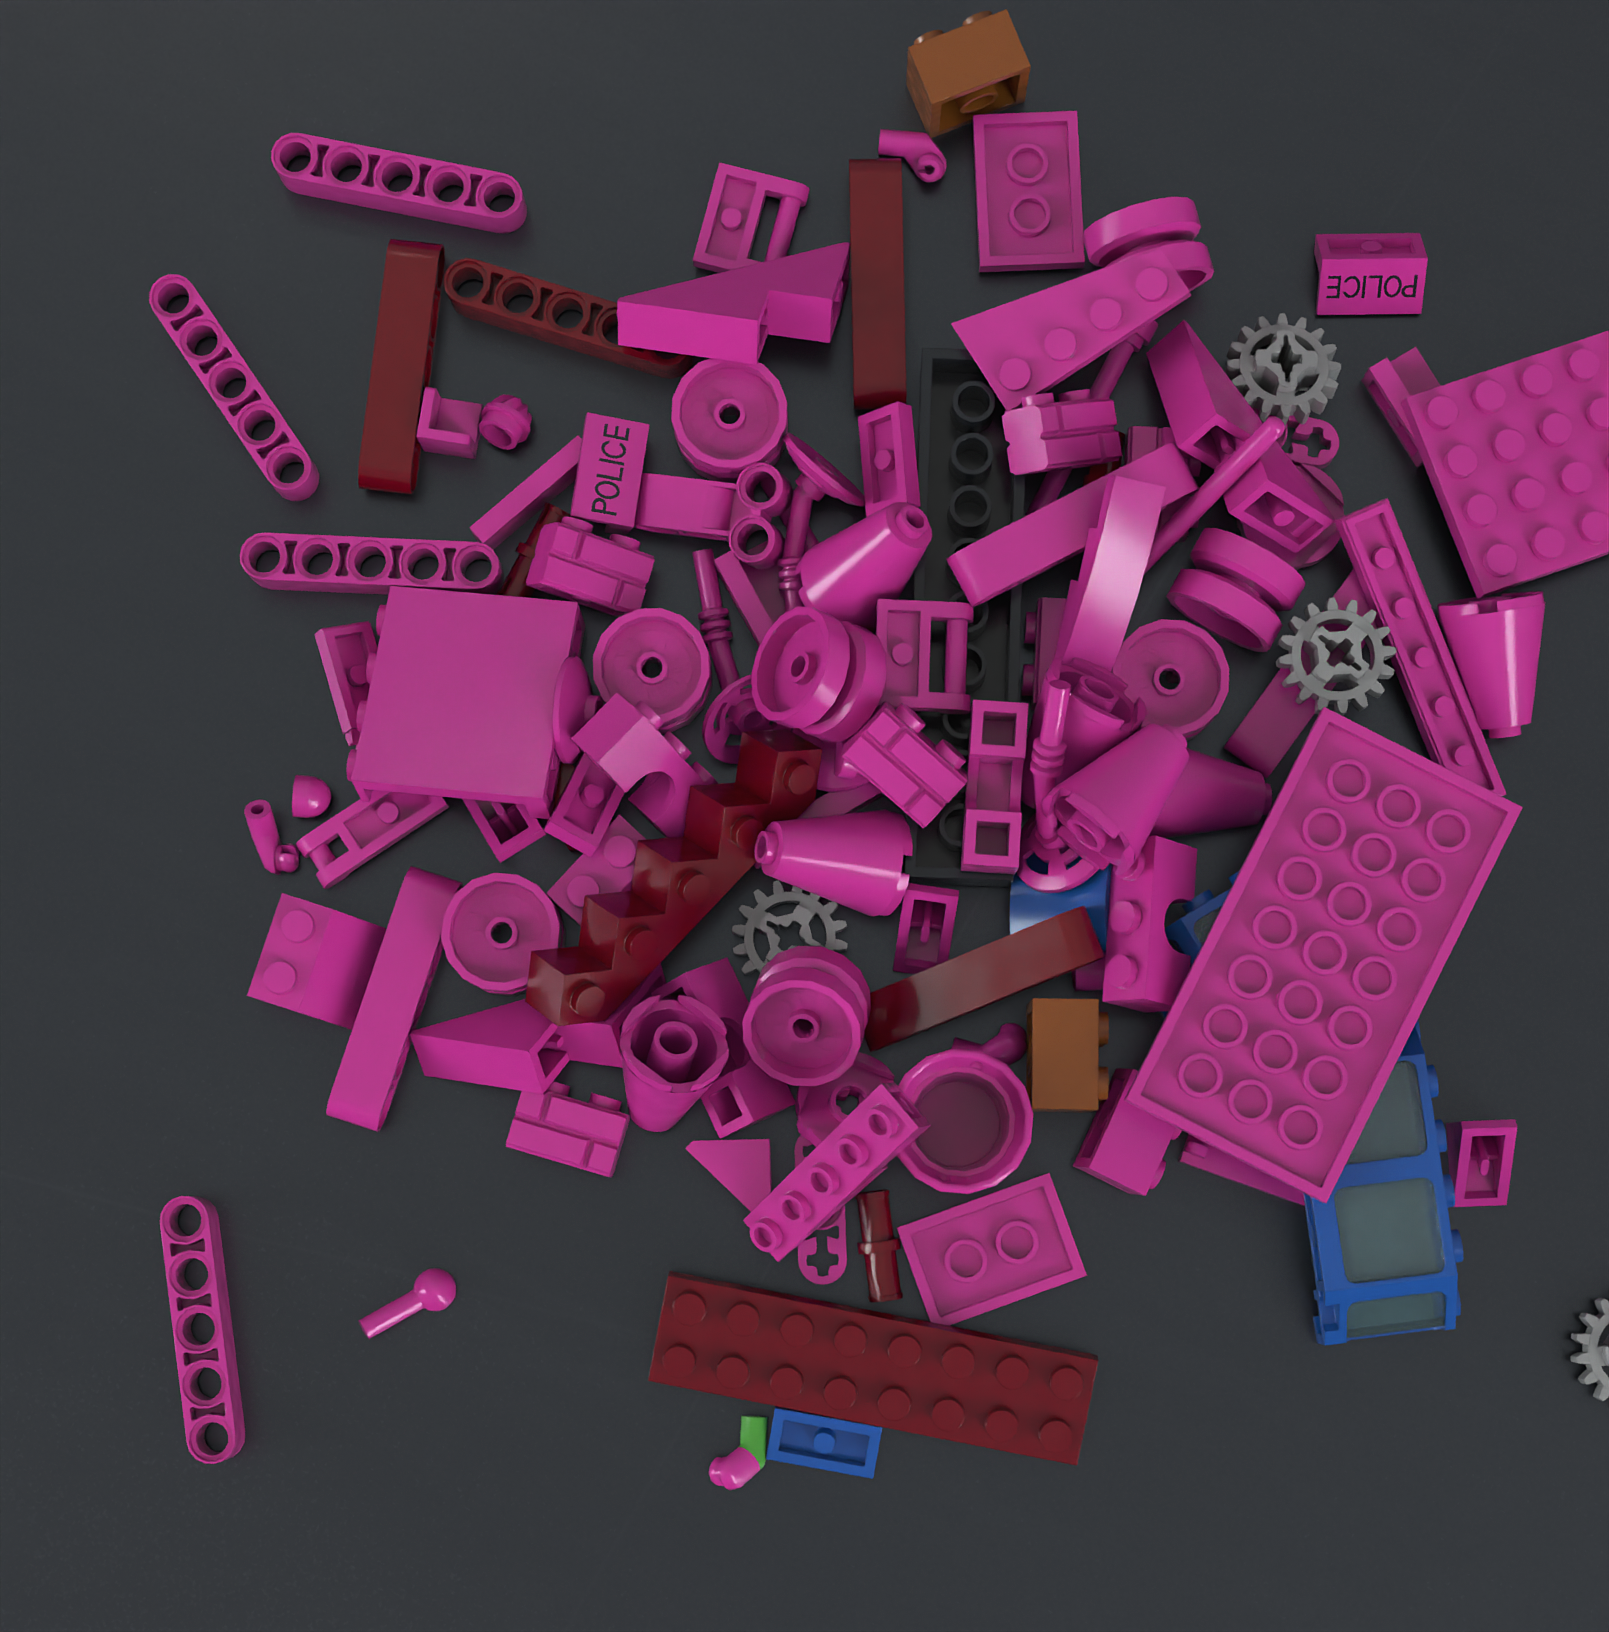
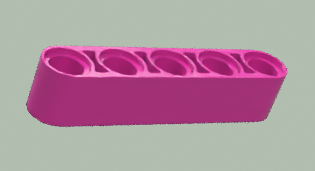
M289 133L281 136L271 150V160L282 183L290 191L297 194L494 233H511L516 231L523 225L527 217V205L519 183L512 176L502 172L303 133ZM306 155L311 158L304 170L299 172L287 170L289 162L294 157ZM349 165L361 167V172L355 180L350 182L337 180L339 172L344 167ZM407 175L413 178L406 190L401 192L388 190V185L394 177ZM449 185H457L464 189L462 195L452 202H444L438 199L440 191ZM508 195L515 199L513 205L506 211L495 212L488 208L490 202L497 196Z
M167 274L160 277L151 287L149 303L170 337L274 489L283 498L290 501H302L309 498L319 485V472L315 463L193 284L186 277L178 274ZM178 295L189 296V302L181 312H167V305L173 297ZM216 337V348L210 354L205 356L195 354V347L201 339ZM235 378L246 380L245 390L235 398L223 396V390L229 381ZM264 420L275 422L274 432L269 438L261 441L252 439L253 428L259 422ZM292 462L304 464L302 477L293 483H283L280 481V474L286 465Z
M1175 442L1168 443L948 557L946 560L971 607L978 606L1085 551L1089 528L1097 529L1108 475L1166 486L1161 511L1194 494L1199 487Z
M264 532L249 537L242 545L240 551V563L245 572L255 583L271 590L389 595L390 586L494 595L503 585L505 577L503 566L494 550L488 545L479 542ZM269 550L279 551L280 560L275 569L264 573L257 571V559L262 553ZM323 552L332 554L333 562L327 572L319 575L309 573L308 566L313 556ZM371 555L385 557V568L380 574L375 577L361 575V565L367 557ZM432 557L438 560L439 566L434 576L423 580L413 576L414 565L420 559ZM483 559L491 563V572L486 579L473 582L465 578L466 568L471 562Z
M1353 568L1333 597H1335L1338 604V610H1344L1352 599L1356 600V614L1363 617L1371 610ZM1374 620V621L1371 623V625H1372V626L1375 628V630H1376V629H1377V625H1376V622H1375V620ZM1336 623L1321 625L1329 632L1346 631L1348 628L1346 625ZM1364 639L1361 642V649L1366 644ZM1302 646L1301 661L1306 674L1309 675L1311 673L1310 655L1302 650L1304 648ZM1337 647L1334 651L1330 652V656L1326 661L1329 665L1335 667L1342 662L1341 660L1345 653ZM1280 668L1223 747L1253 770L1262 773L1266 779L1315 714L1314 706L1316 700L1309 697L1299 705L1295 702L1297 695L1301 691L1299 687L1295 685L1284 688L1281 684L1291 674L1289 668ZM1326 683L1323 688L1332 691L1337 683Z
M410 866L329 1097L326 1111L328 1116L377 1132L382 1128L412 1043L410 1033L417 1029L444 949L441 941L443 914L454 894L463 888L462 882L414 866Z
M179 1196L171 1199L164 1206L160 1214V1230L186 1442L189 1452L196 1460L204 1464H216L234 1457L241 1450L245 1442V1424L219 1216L216 1207L209 1200L200 1196ZM188 1205L194 1206L201 1216L199 1229L190 1236L183 1233L178 1225L179 1213ZM193 1259L202 1261L208 1271V1279L205 1285L198 1290L190 1287L184 1277L185 1268ZM199 1313L208 1315L213 1320L215 1326L214 1335L206 1344L197 1341L191 1331V1323ZM205 1368L215 1370L220 1375L222 1381L221 1389L214 1398L205 1396L198 1387V1377ZM212 1422L222 1425L227 1431L228 1444L222 1452L211 1450L205 1442V1430Z

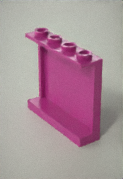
M390 586L387 604H381L377 612L376 631L377 635L380 636L377 652L370 653L367 661L366 676L367 682L370 684L367 701L362 700L359 703L357 710V730L361 732L357 750L351 749L347 759V779L353 783L361 801L370 802L372 790L515 803L525 804L530 818L549 819L553 812L561 761L557 755L553 738V697L557 676L563 661L569 656L580 658L585 623L578 602Z

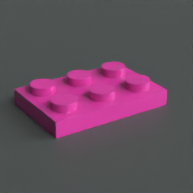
M1077 111L973 115L979 272L1083 268L1085 255Z
M1050 1173L896 1228L930 1322L950 1326L1087 1276Z

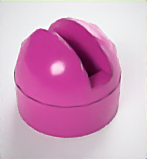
M296 775L292 795V816L315 818V816L326 811L331 802V792L327 784L315 776Z

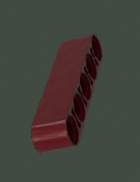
M849 159L854 410L879 409L897 401L906 404L902 159Z
M390 239L359 457L358 485L360 489L413 494L415 491L422 447L416 435L425 387L430 385L445 268V248L443 244Z
M463 258L457 260L448 267L445 273L444 286L450 302L459 314L467 318L661 378L674 379L681 377L692 365V355L679 354L672 359H662L656 355L655 350L621 346L609 342L605 338L608 330L618 325L616 302L477 259ZM477 279L483 282L481 291L473 297H462L457 294L458 288L466 280ZM524 294L533 298L530 308L524 312L514 313L507 310L509 300L516 295ZM572 309L583 314L582 320L575 327L562 328L556 324V319L563 311Z
M1080 906L871 992V1012L864 1030V1037L870 1052L908 1039L1104 958V952L1086 907Z

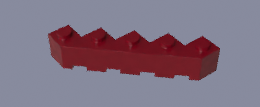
M787 729L742 732L735 783L690 786L683 837L638 840L631 891L585 895L579 945L531 951L525 1002L557 1026L605 1021L757 862L754 851L759 833L765 831L767 826L773 821L797 819L815 801L822 749Z

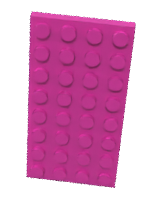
M1323 707L1124 1101L1322 1203H1327L1523 807Z

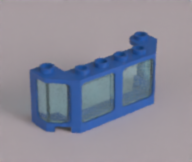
M1418 1020L1327 1203H1322L1303 1193L1317 1287L1316 1290H1313L1314 1300H1317L1319 1316H1313L1317 1344L1326 1346L1347 1343L1349 1340L1427 1330L1456 1329V1316L1461 1315L1456 1263L1463 1262V1245L1458 1229L1451 1230L1448 1208L1455 1206V1192L1450 1174L1443 1175L1440 1153L1447 1150L1446 1132L1443 1121L1441 1119H1434L1431 1099L1438 1097V1078L1434 1065H1426Z

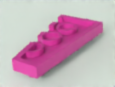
M1160 247L951 323L1006 411L1022 408V397L1045 393L1189 298L1191 293Z

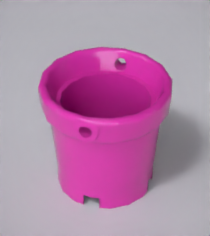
M952 1048L926 1056L904 1074L898 1087L931 1124L927 1130L897 1155L916 1179L939 1192L971 1194L998 1185L1018 1168L1031 1143L1034 1113L1024 1084L1007 1064L983 1051Z

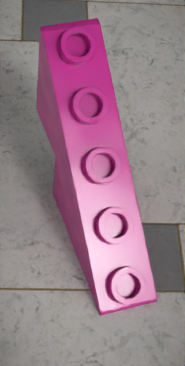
M843 242L620 297L617 300L616 312L618 319V345L757 365L768 334L830 343L849 287L851 243Z
M1182 320L1152 347L1146 355L1177 447L1211 467L1216 472L1263 422L1185 320ZM1277 441L1223 494L1229 514L1295 554L1335 522L1332 514Z
M660 963L605 1021L557 1026L523 999L413 1030L410 1033V1037L424 1076L543 1094L570 1060L622 1068L619 1039L623 1022L634 1006L649 997H653L651 992L666 984V980Z
M881 1083L743 1220L750 1228L751 1240L758 1249L770 1252L777 1262L781 1261L887 1169L888 1166L886 1164L931 1126L896 1083Z

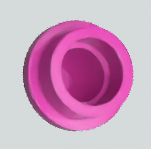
M503 394L487 403L481 411L480 433L488 442L496 447L506 450L513 449L517 443L525 441L531 432L532 415L528 411V405L522 402L521 398Z

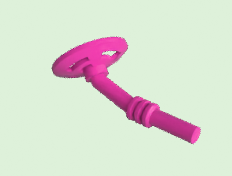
M789 432L785 434L783 440L801 474L795 480L798 486L793 491L783 555L781 559L777 560V565L783 567V570L778 572V578L783 579V582L779 583L778 587L779 590L784 591L785 613L795 607H806L801 601L798 592L803 587L801 574L799 573L796 576V566L804 554L813 500L819 502L827 494L833 498H839L850 505L865 506V496L847 477L812 447Z
M703 549L692 553L702 612L698 613V619L704 621L700 625V631L706 633L702 638L705 644H708L722 692L712 702L705 715L702 726V738L706 748L716 759L725 763L738 764L740 745L725 744L730 734L742 735V732L778 729L791 731L792 728L776 722L769 725L770 720L758 712L752 697V688L743 689V687L751 684V674L741 679L739 677L729 640L733 638V633L727 631V628L731 627V621L725 619L729 615V610L722 606L713 549ZM716 717L717 727L714 729V720Z
M1051 680L1048 685L1041 734L1033 742L1034 750L1032 751V761L1029 767L1030 771L1034 774L1036 813L1025 823L1021 829L1019 868L1017 874L1027 886L1043 893H1059L1073 889L1087 881L1099 870V868L1083 858L1073 867L1067 868V865L1078 858L1079 855L1064 843L1055 832L1062 825L1055 812L1053 811L1046 819L1042 811L1041 801L1052 788L1057 786L1056 778L1062 774V764L1065 759L1064 753L1067 747L1066 743L1062 741L1071 685L1063 680ZM1035 853L1041 861L1049 863L1048 875L1031 870L1027 865L1026 859Z

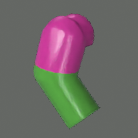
M741 1416L740 1446L727 1457H716L709 1467V1476L715 1485L724 1486L728 1490L740 1488L764 1467L766 1462L768 1417Z

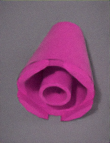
M895 502L808 549L796 566V576L799 573L801 574L803 587L798 591L803 604L806 607H813L828 613L839 621H848L868 629L872 633L876 632L877 599H899L931 541L932 530L924 512L911 504Z
M1543 591L1501 594L1502 596L1483 597L1480 599L1471 597L1443 602L1437 605V617L1453 662L1480 729H1488L1489 738L1521 735V725L1529 724L1532 721L1546 604Z
M1057 657L1046 670L1026 738V755L1022 773L1021 800L1036 809L1034 774L1030 771L1029 767L1032 761V751L1034 750L1033 742L1041 734L1048 685L1051 680H1063L1071 685L1062 741L1066 743L1067 747L1064 753L1065 759L1062 764V774L1056 778L1057 785L1133 735L1141 727L1143 720L1148 714L1145 703L1140 696L1133 703L1124 694L1128 687L1126 682L1105 668L1084 659L1074 657L1070 665H1061L1062 657Z
M1150 723L1052 788L1041 801L1042 811L1046 819L1054 811L1062 824L1055 832L1064 843L1093 866L1104 871L1111 863L1118 866L1115 874L1122 875L1137 859L1189 761V754L1186 750L1187 741L1177 729L1168 724L1160 726Z
M1186 748L1189 754V761L1149 836L1156 835L1162 838H1173L1256 825L1262 815H1267L1270 811L1272 804L1271 786L1265 783L1262 773Z
M876 810L773 821L767 826L765 831L759 833L754 852L756 861L760 863L762 871L767 876L868 916H888L899 906L908 887L910 874L901 873L903 855L912 856L913 844L910 827L903 815L888 810Z
M661 995L649 997L632 1008L622 1025L619 1044L628 1112L633 1122L647 1131L662 1132L672 1128L721 1075L729 1058V1048L726 1039L727 1030L724 1022L709 1006L689 996L678 995L677 1000H660Z

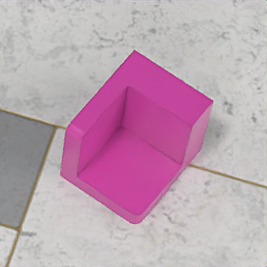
M425 387L416 435L425 452L476 459L480 437L479 424L482 421L481 411L484 408L483 405L441 398L437 388Z

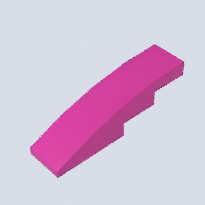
M1108 475L1097 529L1089 528L1078 581H1070L1054 659L1062 657L1061 665H1070L1075 657L1099 665L1110 672L1112 671L1139 594L1166 486Z

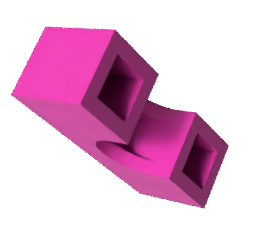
M616 693L571 739L604 774L626 793L638 780L647 775L642 785L628 800L664 837H683L690 786L718 784V782L697 761L691 766L685 761L692 753L675 735L668 731L662 736L658 729L664 722L647 704L640 700L633 706L619 693Z
M973 699L970 713L967 760L968 781L966 782L961 871L1015 874L1019 868L1022 813L1020 812L1021 785L1026 755L1029 703Z
M1156 835L1148 836L1134 864L1122 875L1115 874L1118 866L1112 864L1103 1002L1141 1012L1170 1010L1190 970L1191 956L1177 952L1168 942L1164 926L1165 914L1170 904L1186 903L1192 901L1195 896L1197 848Z
M727 957L683 973L651 992L653 996L661 995L660 1000H677L678 995L692 997L709 1006L724 1022L727 1030L726 1039L729 1048V1058L721 1075L700 1097L720 1139L759 1123L796 1104L787 1083L770 1077L754 1063L743 1042L742 1021L749 1002Z

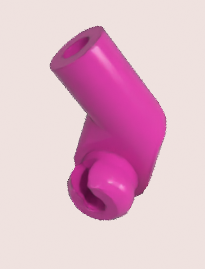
M880 129L878 155L904 157L917 177L924 182H935L945 174L947 168L945 156L927 133Z
M261 799L250 802L246 805L244 814L251 838L264 868L276 875H279L281 871L294 872L299 865L298 848L291 843L282 845L271 805L266 800Z
M1006 1023L1000 1027L998 1035L983 1045L955 1037L952 1048L983 1051L1010 1066L1020 1060L1027 1049L1025 1042L1027 1034L1020 1025Z

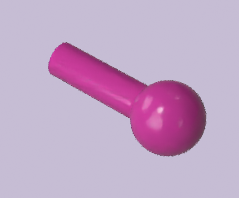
M430 1268L423 1271L415 1280L413 1290L358 1320L364 1334L368 1339H371L423 1308L428 1311H441L447 1308L456 1296L455 1280L451 1274L440 1268Z

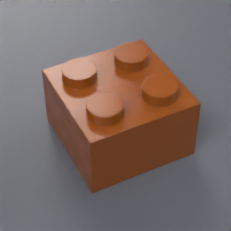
M1007 9L992 14L991 11L976 13L963 22V26L943 33L942 30L927 32L914 41V45L908 47L906 85L925 131L931 138L972 123L973 115L995 114L1025 102L1031 65Z
M1032 998L1026 1005V1091L1033 1112L1091 1113L1098 1110V1101L1107 1100L1109 1090L1108 1067H1099V1047L1108 1045V1012H1099V999Z

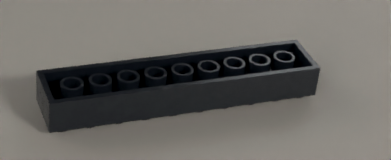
M922 348L917 461L921 507L918 508L924 512L932 530V538L914 570L913 600L969 603L946 559L966 546L1024 517L1025 474L1015 475L1010 472L1007 454L1010 442L1005 440L1002 416L1005 414L1006 409L967 349ZM1022 583L974 607L973 622L968 624L966 694L971 696V707L973 699L1019 702ZM931 621L929 692L944 693L946 623L941 621ZM914 711L926 724L921 732L936 745L944 739L956 748L966 759L962 768L967 772L970 713L944 714L940 712ZM966 784L926 827L922 828L906 814V822L910 827L913 844L912 856L904 855V873L910 874L909 883L1011 886L1014 874L961 871Z

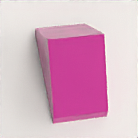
M462 799L500 863L546 835L538 818H530L525 804Z
M908 883L902 900L893 971L917 974L948 961L959 890Z
M1516 1120L1446 1123L1449 1174L1452 1178L1455 1192L1454 1207L1507 1205L1517 1134Z
M770 1139L692 1141L685 1148L751 1212L772 1192Z

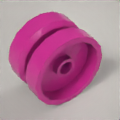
M1188 197L1159 198L1128 206L1095 221L1083 233V241L1089 262L1099 267L1105 268L1161 247L1189 291L1203 285L1212 278L1214 273L1208 247L1202 242L1193 240L1199 234L1201 223L1195 203Z
M713 358L698 362L681 378L672 397L671 421L682 458L702 477L711 481L735 484L739 474L745 467L762 462L774 466L779 461L786 446L783 437L788 432V406L780 381L762 363L758 362L756 365ZM736 415L737 421L733 424H726L725 416Z
M1204 528L1189 555L1197 569H1181L1166 595L1167 599L1184 616L1218 637L1256 652H1268L1283 626L1275 611H1291L1306 585L1304 579L1287 562L1258 544L1232 532L1218 528Z
M795 607L778 618L767 631L757 650L751 673L752 697L758 712L770 721L789 728H800L806 734L825 741L841 742L855 735L866 724L881 699L887 675L885 650L880 638L868 629L848 621H839L832 615L813 607Z
M663 608L636 609L618 617L601 634L593 654V679L604 703L606 704L616 693H619L633 706L642 700L664 722L658 729L661 734H666L668 731L673 732L689 725L705 708L713 687L712 663L700 631L682 615ZM652 663H657L660 671H662L655 678H649L644 675L648 674L646 666Z
M1161 619L1139 627L1123 641L1111 673L1128 684L1124 694L1133 703L1136 702L1139 696L1145 703L1148 714L1137 731L1150 723L1160 726L1168 724L1177 729L1186 741L1194 739L1213 721L1229 692L1230 668L1222 647L1206 630L1185 620ZM1160 675H1166L1168 683H1177L1178 686L1174 689H1165L1159 682Z
M492 873L472 879L454 894L443 914L441 941L448 962L464 980L490 994L516 996L527 991L531 951L565 947L566 930L560 910L537 884L517 874ZM501 924H508L512 929V936L506 943H498L493 939L494 933H501Z
M797 946L775 955L762 968L742 1021L743 1042L753 1062L772 1078L792 1086H818L836 1080L853 1065L861 1047L865 1033L864 1030L871 1012L870 988L858 967L844 955L825 947Z

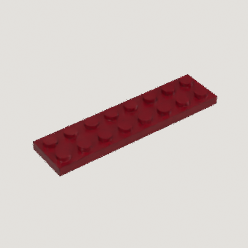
M669 1271L648 1381L1077 1466L1099 1360L1096 1354Z

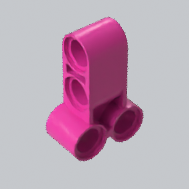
M763 462L745 467L739 474L736 484L642 473L634 528L664 534L728 541L732 553L739 560L756 569H769L777 564L778 559L782 558L785 542L782 532L771 524L772 517L783 514L789 508L792 502L793 488L789 479L772 465ZM765 478H773L776 482V491L772 498L766 502H756L754 499L756 485ZM757 530H766L768 534L767 547L757 555H749L746 550L748 537Z

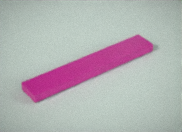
M1388 498L1379 500L1334 520L1370 610L1373 609L1377 612L1374 619L1377 627L1388 626L1390 632L1382 640L1385 646L1396 647V654L1390 659L1431 761L1500 796L1506 795Z

